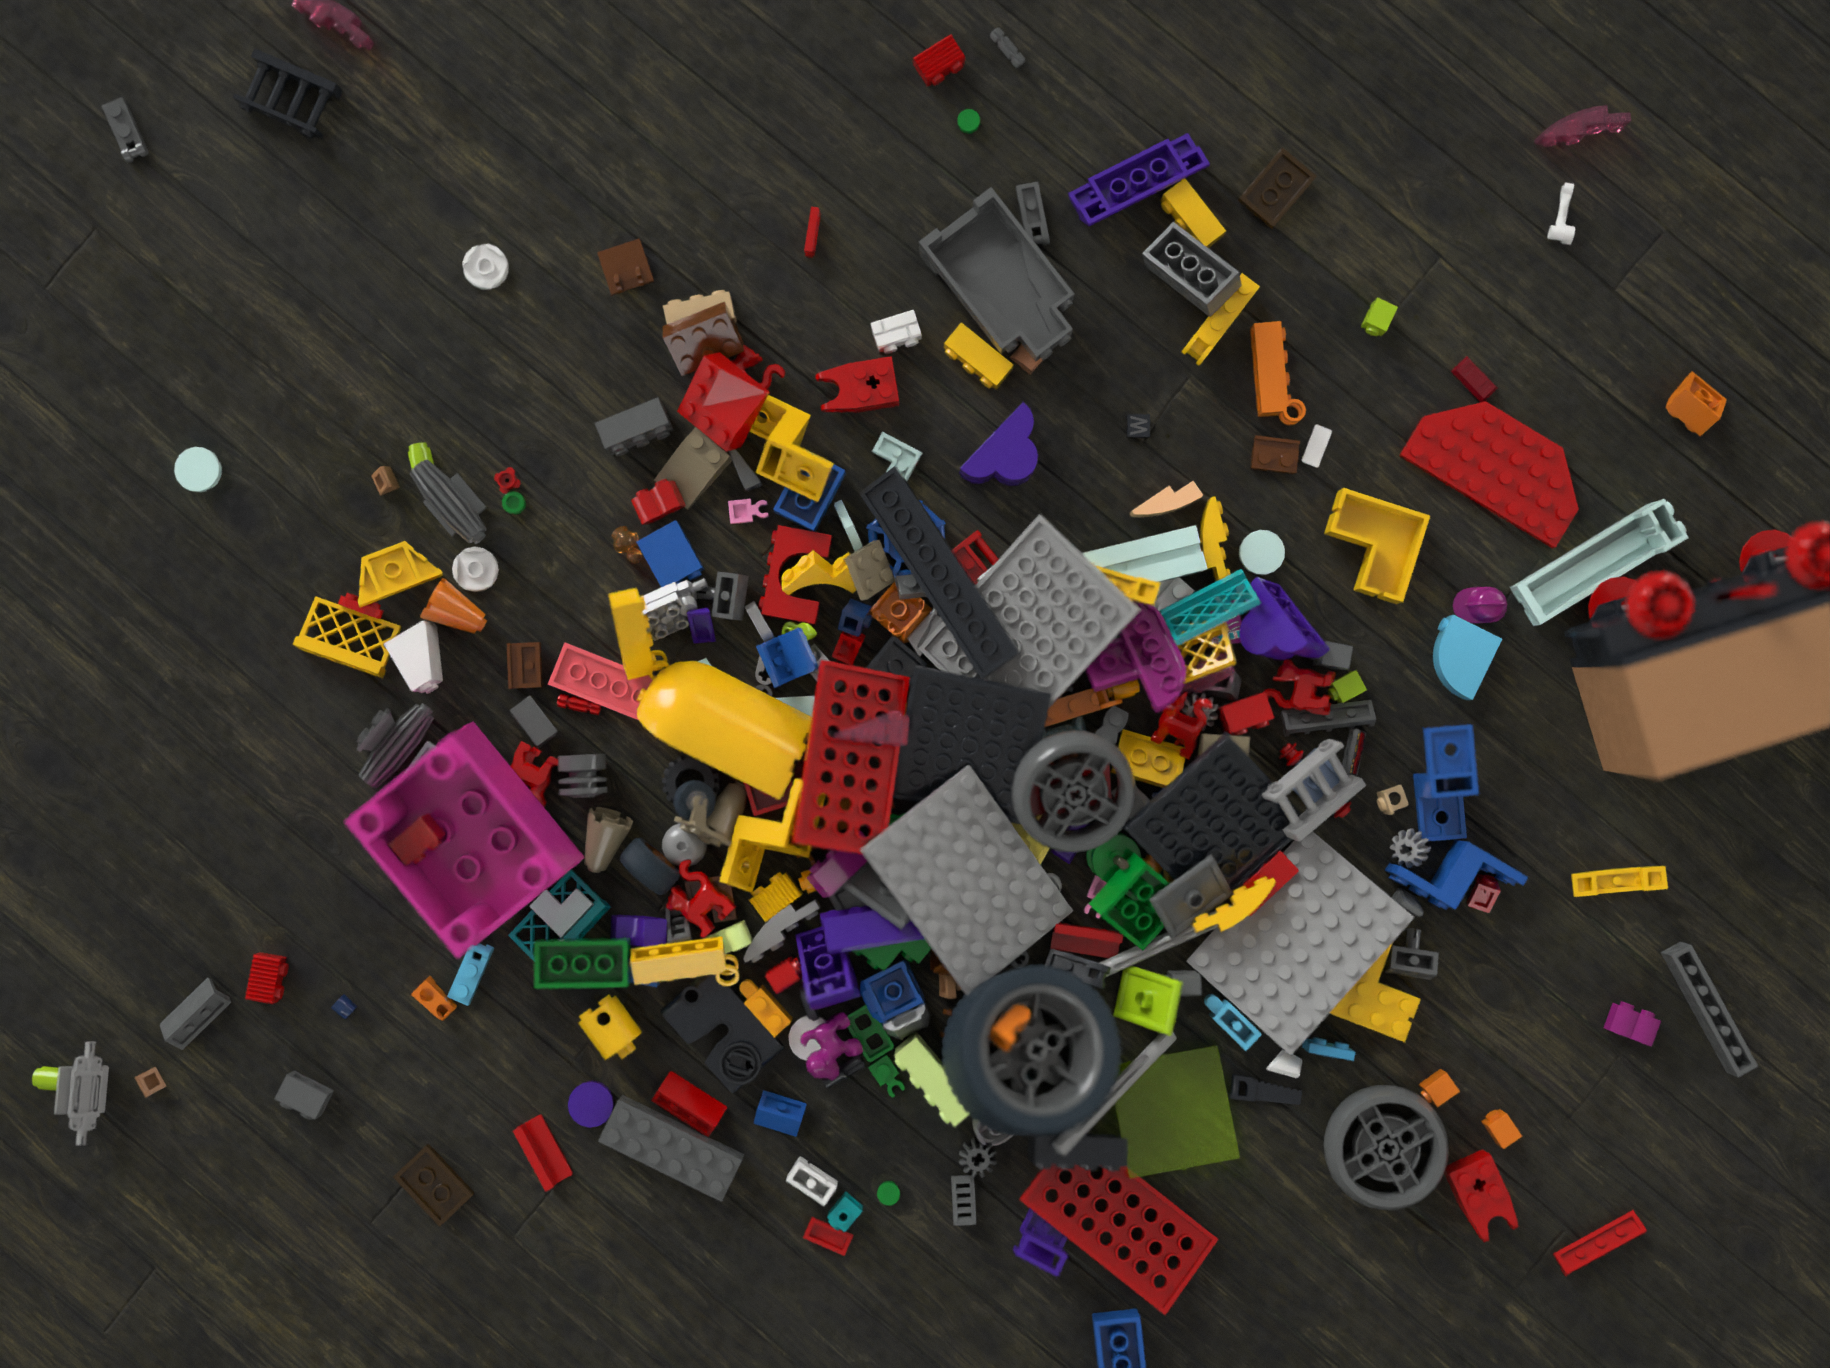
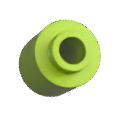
M422 442L409 446L408 457L411 469L424 460H429L434 465L431 450L427 447V443Z
M46 1066L37 1068L32 1076L33 1086L41 1090L56 1091L58 1068Z

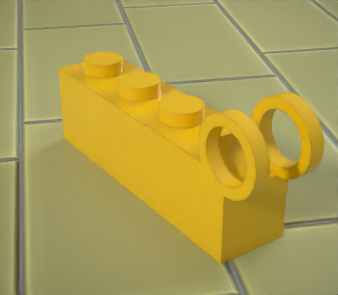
M1243 273L1240 275L1242 286L1211 317L1205 320L1181 352L1184 355L1188 353L1198 360L1196 364L1199 366L1260 287Z
M636 588L609 594L622 663L627 679L631 680L649 675L653 680L656 677L652 674L653 671L661 670L670 665L663 651H650V647L653 646L651 634L646 631L647 628H650L647 614L643 615V610H646L644 597H639ZM655 655L662 656L663 660L656 661Z
M723 936L631 949L630 963L635 985L650 984L658 981H672L687 977L695 978L709 974L716 975L717 982L723 986H732L739 979L738 960L731 954H725ZM726 960L733 961L735 966L726 965ZM735 973V977L732 980L725 981L720 978V974L729 976Z

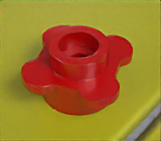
M511 467L496 473L494 476V480L500 486V492L507 494L512 488H519L521 485L520 480L515 476V470Z

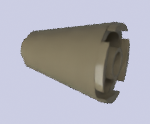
M737 781L734 784L729 783L715 798V808L706 819V827L730 842L738 815L743 816L748 800L745 785Z
M596 807L595 811L590 808L587 818L584 864L589 871L600 873L607 869L632 828L633 821L631 818L626 816V819L620 817V812L608 808Z

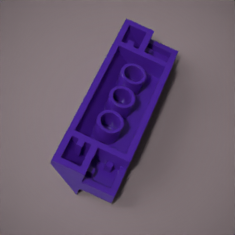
M1187 133L1171 142L1169 139H1166L1088 178V184L1068 193V196L1079 215V220L1091 226L1210 166V163L1199 146L1196 147Z
M869 906L820 913L828 954L925 939L911 920L902 929H899Z

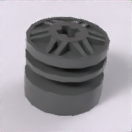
M606 754L558 756V771L569 773V777L559 780V784L569 783L570 788L559 789V795L580 798L595 797L601 793H607L608 787H597V782L607 781V777L597 776L596 771L607 769Z

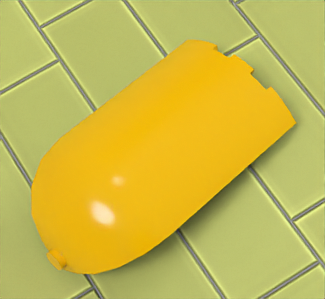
M697 661L676 662L662 669L651 681L647 690L642 688L637 698V701L640 702L637 708V717L643 726L656 737L779 800L793 775L792 771L795 767L793 762L795 759L800 760L809 736L811 716L710 665Z

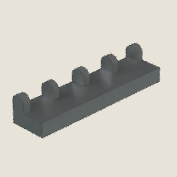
M1372 700L1331 704L1329 715L1313 714L1306 710L1297 709L1282 710L1281 712L1284 737L1304 732L1305 735L1309 734L1310 731L1318 730L1330 732L1334 728L1348 727L1349 729H1354L1355 726L1359 725L1372 727L1376 722Z

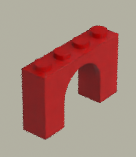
M778 525L777 530H773L771 543L775 545L773 553L769 552L767 560L770 571L769 575L765 574L763 580V587L766 588L765 597H760L758 607L759 610H762L761 614L763 616L816 625L820 603L787 595L782 591L780 572L783 565L790 558L798 555H808L813 550L822 558L829 560L832 535Z

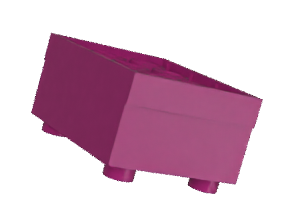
M474 722L450 734L344 821L457 958L473 945L476 946L585 858ZM429 813L446 833L440 839L442 844L433 851L428 849L424 853L427 857L417 865L411 863L405 866L390 848L389 844L418 818Z

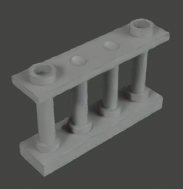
M1331 739L1321 742L1315 751L1278 782L1271 784L1268 790L1262 794L1265 799L1276 803L1279 802L1290 823L1283 829L1287 837L1300 842L1366 786L1362 778L1347 774L1338 759L1336 752L1344 747L1341 742ZM1327 760H1329L1340 779L1339 783L1332 789L1319 768ZM1311 773L1323 792L1322 797L1315 803L1302 782ZM1294 788H1296L1307 807L1306 811L1299 817L1285 796Z

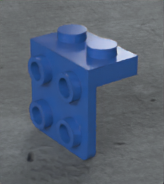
M801 628L794 629L756 646L774 688L818 669L816 657L813 655L807 642V637Z

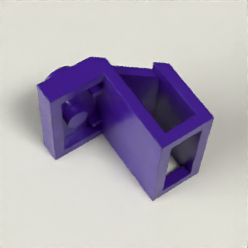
M1029 1209L1020 1227L1022 1238L1019 1247L1014 1245L1013 1250L1017 1256L1058 1276L1068 1256L1063 1249L1067 1237L1032 1209ZM1055 1254L1061 1257L1057 1266L1052 1265Z

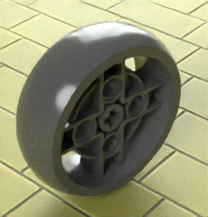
M1085 731L1062 732L1049 736L1037 743L1021 760L1012 785L1013 807L1023 829L1040 844L1062 852L1088 851L1111 840L1126 824L1133 809L1136 794L1132 768L1121 750L1107 739ZM1071 752H1083L1080 758H1068L1054 765L1049 764L1050 761L1061 755ZM1109 763L1114 768L1117 777V788L1113 800L1107 797V781L1103 774ZM1091 769L1089 775L1081 776L1084 770ZM1053 778H1060L1056 784H1050ZM1033 783L1040 787V801L1045 810L1039 821L1034 816L1030 807V792ZM1097 799V803L1095 805L1088 806L1091 800ZM1060 808H1066L1064 813L1056 814ZM1094 818L1098 819L1087 827L1065 831L1068 825L1077 826L1088 823Z
M1375 1085L1360 1089L1344 1099L1328 1121L1324 1135V1155L1328 1170L1338 1187L1347 1196L1362 1205L1379 1210H1397L1412 1206L1423 1200L1435 1189L1447 1166L1449 1153L1448 1138L1439 1115L1424 1098L1408 1089L1392 1085ZM1382 1103L1402 1104L1417 1114L1406 1120L1396 1114L1380 1113L1376 1105ZM1357 1118L1359 1125L1352 1137V1151L1342 1155L1346 1131L1352 1121ZM1375 1122H1379L1378 1130L1371 1132L1370 1126ZM1410 1131L1409 1139L1402 1141V1134ZM1428 1140V1153L1425 1163L1415 1176L1413 1170L1420 1158V1144ZM1387 1143L1390 1146H1388L1389 1150L1385 1152L1383 1145ZM1370 1154V1160L1367 1163H1362L1363 1155ZM1396 1163H1401V1169L1398 1172H1393V1166ZM1367 1175L1374 1180L1393 1182L1396 1189L1388 1191L1370 1190L1361 1186L1355 1180Z

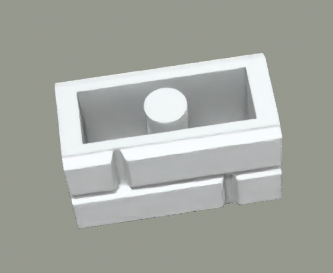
M914 310L871 323L878 351H884V354L895 352L898 346L904 344L906 347L914 346L919 343L918 340L922 339Z
M801 1156L797 1159L786 1178L787 1182L823 1206L831 1197L838 1183L837 1180L813 1164H808V1161Z

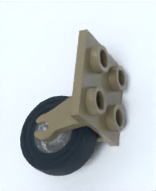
M688 781L681 785L674 797V807L680 816L675 817L674 821L681 824L679 828L689 834L694 833L698 835L697 839L706 844L711 843L717 847H720L721 844L730 846L732 842L706 827V819L712 814L716 802L715 794L711 787L701 781Z

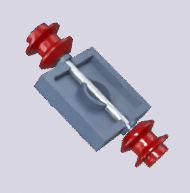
M1288 742L1279 750L1281 753L1279 758L1285 757L1288 760L1286 766H1293L1294 764L1297 766L1304 760L1301 759L1304 751H1297L1295 749L1296 742L1292 745ZM1314 748L1307 756H1309L1317 748ZM1327 760L1319 768L1332 789L1339 783L1340 779L1331 763ZM1311 773L1302 782L1315 803L1322 797L1323 792ZM1296 788L1292 789L1296 793V795L1301 799ZM1351 802L1342 805L1335 811L1333 817L1339 816L1343 818L1351 810L1349 807Z

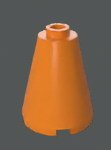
M444 578L437 585L427 603V607L424 608L420 615L424 620L475 634L476 630L481 632L487 622L484 619L486 614Z

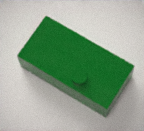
M631 938L536 940L534 942V988L628 987L631 984Z

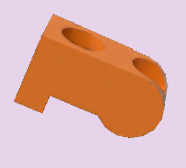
M431 976L411 994L435 1017L442 1021L457 1008L455 1002L447 997L448 995L436 984V981Z
M1023 1005L1013 1006L995 1024L990 1032L989 1039L1006 1053L1013 1047L1016 1039L1015 1034L1023 1031L1027 1026L1030 1018L1028 1008Z

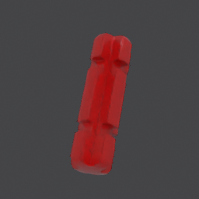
M560 694L557 699L558 707H569L571 710L585 713L590 711V714L599 715L602 708L601 705L574 696L569 698V695Z

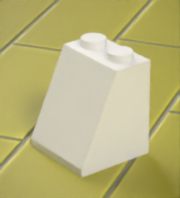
M423 620L384 644L411 691L426 692L428 694L438 688L437 684L442 682L443 678L438 630L435 623Z

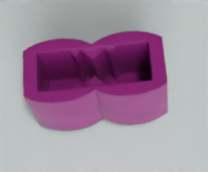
M1623 1001L1620 1002V1005L1612 1003L1603 1028L1652 1047L1661 1023L1660 1020L1655 1019L1656 1014L1644 1009L1641 1010V1013L1633 1010L1635 1006Z

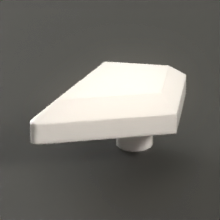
M1282 1049L1267 1067V1070L1298 1078L1302 1059L1293 1054L1290 1055Z

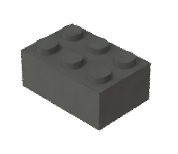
M659 398L595 423L604 448L611 455L615 454L616 456L628 453V449L634 446L637 448L644 447L649 444V440L656 437L658 439L666 438L674 430L665 406Z

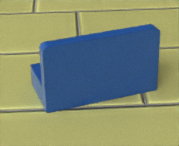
M763 1090L754 1124L797 1136L806 1103Z

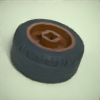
M635 838L620 855L621 862L625 868L656 894L667 893L680 877L677 867L671 864L656 847L642 838Z

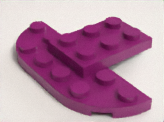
M1132 601L1141 609L1140 612L1119 633L1121 637L1113 639L1085 669V672L1094 692L1140 678L1155 711L1158 712L1171 705L1180 695L1186 676L1185 663L1160 612L1152 605Z

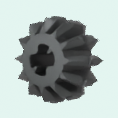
M971 1138L972 1145L970 1146L965 1142L963 1144L965 1150L959 1151V1156L963 1157L959 1160V1164L966 1165L963 1169L965 1173L972 1169V1177L976 1176L977 1171H980V1176L984 1177L985 1169L990 1173L993 1171L989 1164H997V1160L992 1158L997 1155L996 1150H990L992 1143H987L984 1146L980 1141L979 1144H976L975 1139ZM977 1153H980L982 1158L975 1162L974 1157L977 1156Z

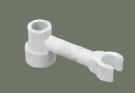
M1565 183L1561 189L1556 226H1550L1548 239L1559 240L1563 244L1571 245L1575 227L1568 226L1565 223L1574 184Z

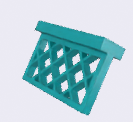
M1240 569L1161 609L1160 612L1178 646L1261 603L1244 572Z
M572 869L549 892L553 896L561 895L562 904L566 900V895L572 894V892H566V882L572 877L577 882V889L583 894H589L595 901L593 902L594 905L563 938L559 939L583 938L611 908ZM532 909L508 936L534 961L535 928H546V939H550V926L547 923L546 925H535V915L537 913ZM523 928H530L529 942H523L517 936Z

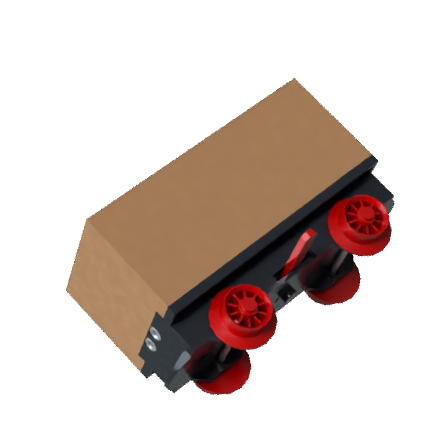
M1808 524L1797 530L1792 537L1778 530L1761 531L1750 537L1742 548L1739 558L1741 575L1726 580L1725 577L1708 581V585L1697 589L1689 590L1687 585L1677 576L1665 572L1650 573L1638 581L1626 577L1610 578L1598 585L1593 591L1588 605L1590 621L1568 628L1569 630L1565 631L1564 634L1566 638L1572 639L1577 657L1570 659V663L1603 771L1659 779L1830 725V524Z

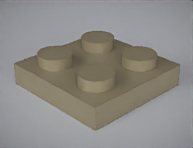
M873 540L844 558L860 600H867L895 581L880 540Z

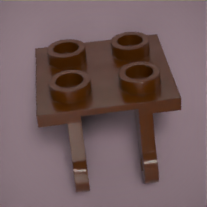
M640 238L597 252L611 295L620 294L654 282Z

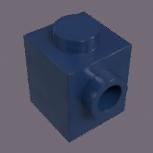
M850 599L842 611L838 630L859 637L865 628L868 629L872 622L873 616L870 615L872 606Z

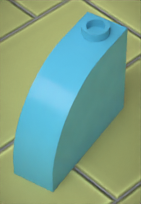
M1450 615L1447 618H1443L1438 626L1440 632L1433 648L1434 668L1438 678L1450 692L1464 700H1473L1502 638L1455 615Z

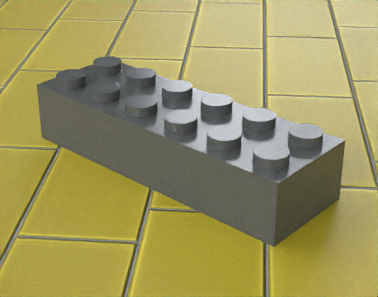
M624 1095L617 1101L598 1140L721 1202L744 1156L743 1153L710 1137L708 1138L704 1134Z

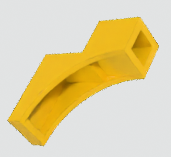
M814 550L811 551L808 555H804L795 566L783 573L781 577L782 591L790 595L792 592L808 585L831 584L842 587L853 594L856 591V587L844 559L851 554L849 552L846 553L843 557L836 559L834 564L831 565Z

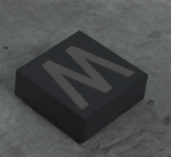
M1127 414V438H1149L1150 414Z

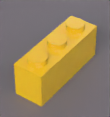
M1185 178L1163 194L1160 200L1163 210L1167 214L1171 213L1178 226L1207 248L1223 237L1226 230Z
M963 323L958 325L944 343L946 355L953 360L957 358L963 363L962 367L970 374L976 373L981 378L980 382L989 389L992 386L996 390L1013 369L1014 364Z

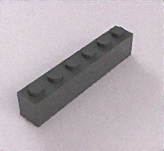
M1679 942L1662 951L1661 954L1726 1073L1740 1077L1758 1067L1692 945Z

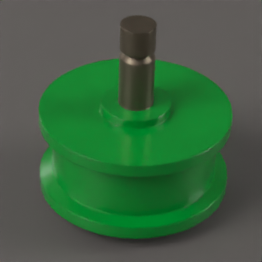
M1118 832L1105 844L1088 850L1086 859L1091 871L1103 881L1108 882L1120 868H1128L1127 859L1133 853L1137 854L1140 858L1141 854L1137 844L1131 838Z

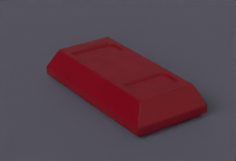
M1468 356L1450 371L1480 403L1484 402L1498 389Z

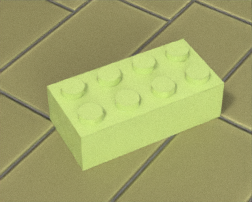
M917 1032L911 1034L895 1048V1063L902 1071L906 1069L910 1073L911 1077L909 1079L917 1089L921 1087L924 1090V1097L931 1106L937 1105L940 1111L939 1115L947 1124L951 1122L955 1127L970 1114L963 1109V1106L956 1100L957 1097L953 1095L952 1088L947 1082L948 1078L944 1073L945 1065L943 1066V1062Z

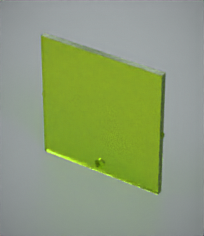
M1217 1045L1166 1055L1163 1053L1115 1102L1120 1134L1128 1138L1127 1170L1129 1179L1179 1169L1187 1170L1189 1167L1240 1158ZM1128 1061V1062L1120 1063V1065H1118V1069H1119L1118 1076H1119L1133 1061Z

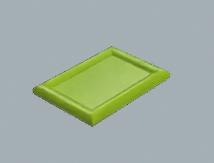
M1135 966L1125 968L1122 971L1113 1016L1171 1036L1183 982Z

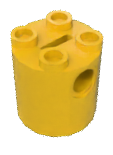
M609 994L598 1002L600 1007L595 1011H592L590 1008L580 1015L581 1021L578 1024L604 1060L616 1052L623 1059L636 1049L632 1041L642 1031L617 996L611 997ZM601 1012H606L610 1015V1021L605 1025L597 1021V1016Z

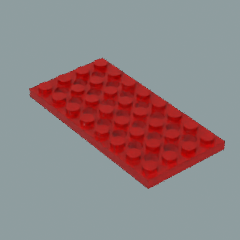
M826 660L820 661L792 843L863 855L860 849L888 828L910 677ZM836 681L844 683V693L836 692L834 689ZM859 685L867 689V696L864 698L858 696L856 692ZM880 690H886L889 693V700L887 702L879 699L878 693ZM836 703L841 706L842 713L840 716L832 714V704ZM855 708L863 710L864 717L862 720H857L853 716ZM877 712H882L886 716L884 724H879L875 720ZM829 726H835L838 729L839 734L837 738L829 737L827 733ZM852 730L858 731L861 735L858 743L850 739V732ZM874 734L882 737L883 743L880 747L872 743V736ZM827 748L835 752L833 761H828L824 757V751ZM848 753H854L857 756V763L855 765H850L847 762L846 756ZM870 757H876L879 760V767L877 769H872L869 766L868 761ZM823 771L829 772L832 776L829 784L823 783L820 779ZM845 775L851 776L854 780V785L851 788H847L843 784ZM868 779L876 783L874 792H869L865 788V782ZM819 794L827 796L828 804L826 807H821L817 803ZM842 798H847L850 801L851 806L848 811L842 810L839 806ZM864 802H869L873 807L870 815H866L862 811V804ZM816 817H821L825 822L822 830L816 829L813 825ZM838 821H844L847 825V831L844 834H840L836 830ZM860 825H866L869 828V835L866 838L861 837L858 833Z
M1051 1165V1169H1041L1019 1200L1161 1313L1166 1315L1218 1239L1128 1167H1120V1171H1108L1100 1166L1102 1175L1098 1179L1092 1178L1091 1170H1084L1079 1165H1074L1073 1170L1060 1169L1056 1165ZM1063 1170H1068L1071 1174V1178L1067 1183H1061L1059 1180V1174ZM1112 1180H1117L1120 1183V1189L1116 1193L1109 1191V1183ZM1082 1184L1087 1185L1089 1189L1085 1197H1079L1077 1194V1189ZM1049 1189H1055L1057 1192V1198L1053 1202H1048L1045 1198V1194ZM1131 1194H1135L1138 1198V1203L1134 1207L1127 1205V1197ZM1098 1199L1106 1201L1107 1206L1104 1211L1098 1212L1096 1210L1095 1203ZM1068 1203H1072L1075 1206V1212L1071 1216H1066L1063 1212L1064 1206ZM1153 1208L1156 1212V1217L1152 1221H1147L1144 1216L1147 1209ZM1117 1213H1122L1125 1218L1124 1223L1120 1226H1116L1113 1223V1217ZM1091 1218L1093 1220L1092 1228L1090 1230H1083L1081 1226L1083 1219ZM1166 1223H1172L1174 1227L1173 1233L1168 1236L1164 1235L1163 1226ZM1136 1227H1140L1143 1233L1139 1240H1133L1131 1237V1232ZM1103 1232H1109L1111 1235V1241L1106 1245L1101 1244L1099 1240ZM1184 1237H1189L1192 1241L1191 1247L1187 1250L1181 1248V1240ZM1155 1241L1159 1242L1160 1251L1157 1254H1151L1149 1251L1150 1244ZM1122 1246H1127L1129 1249V1255L1125 1259L1118 1257V1249ZM1171 1256H1176L1178 1258V1265L1171 1269L1167 1265V1260ZM1144 1260L1147 1263V1269L1143 1273H1138L1136 1271V1264ZM1157 1275H1163L1165 1278L1164 1285L1159 1288L1155 1287L1154 1278Z

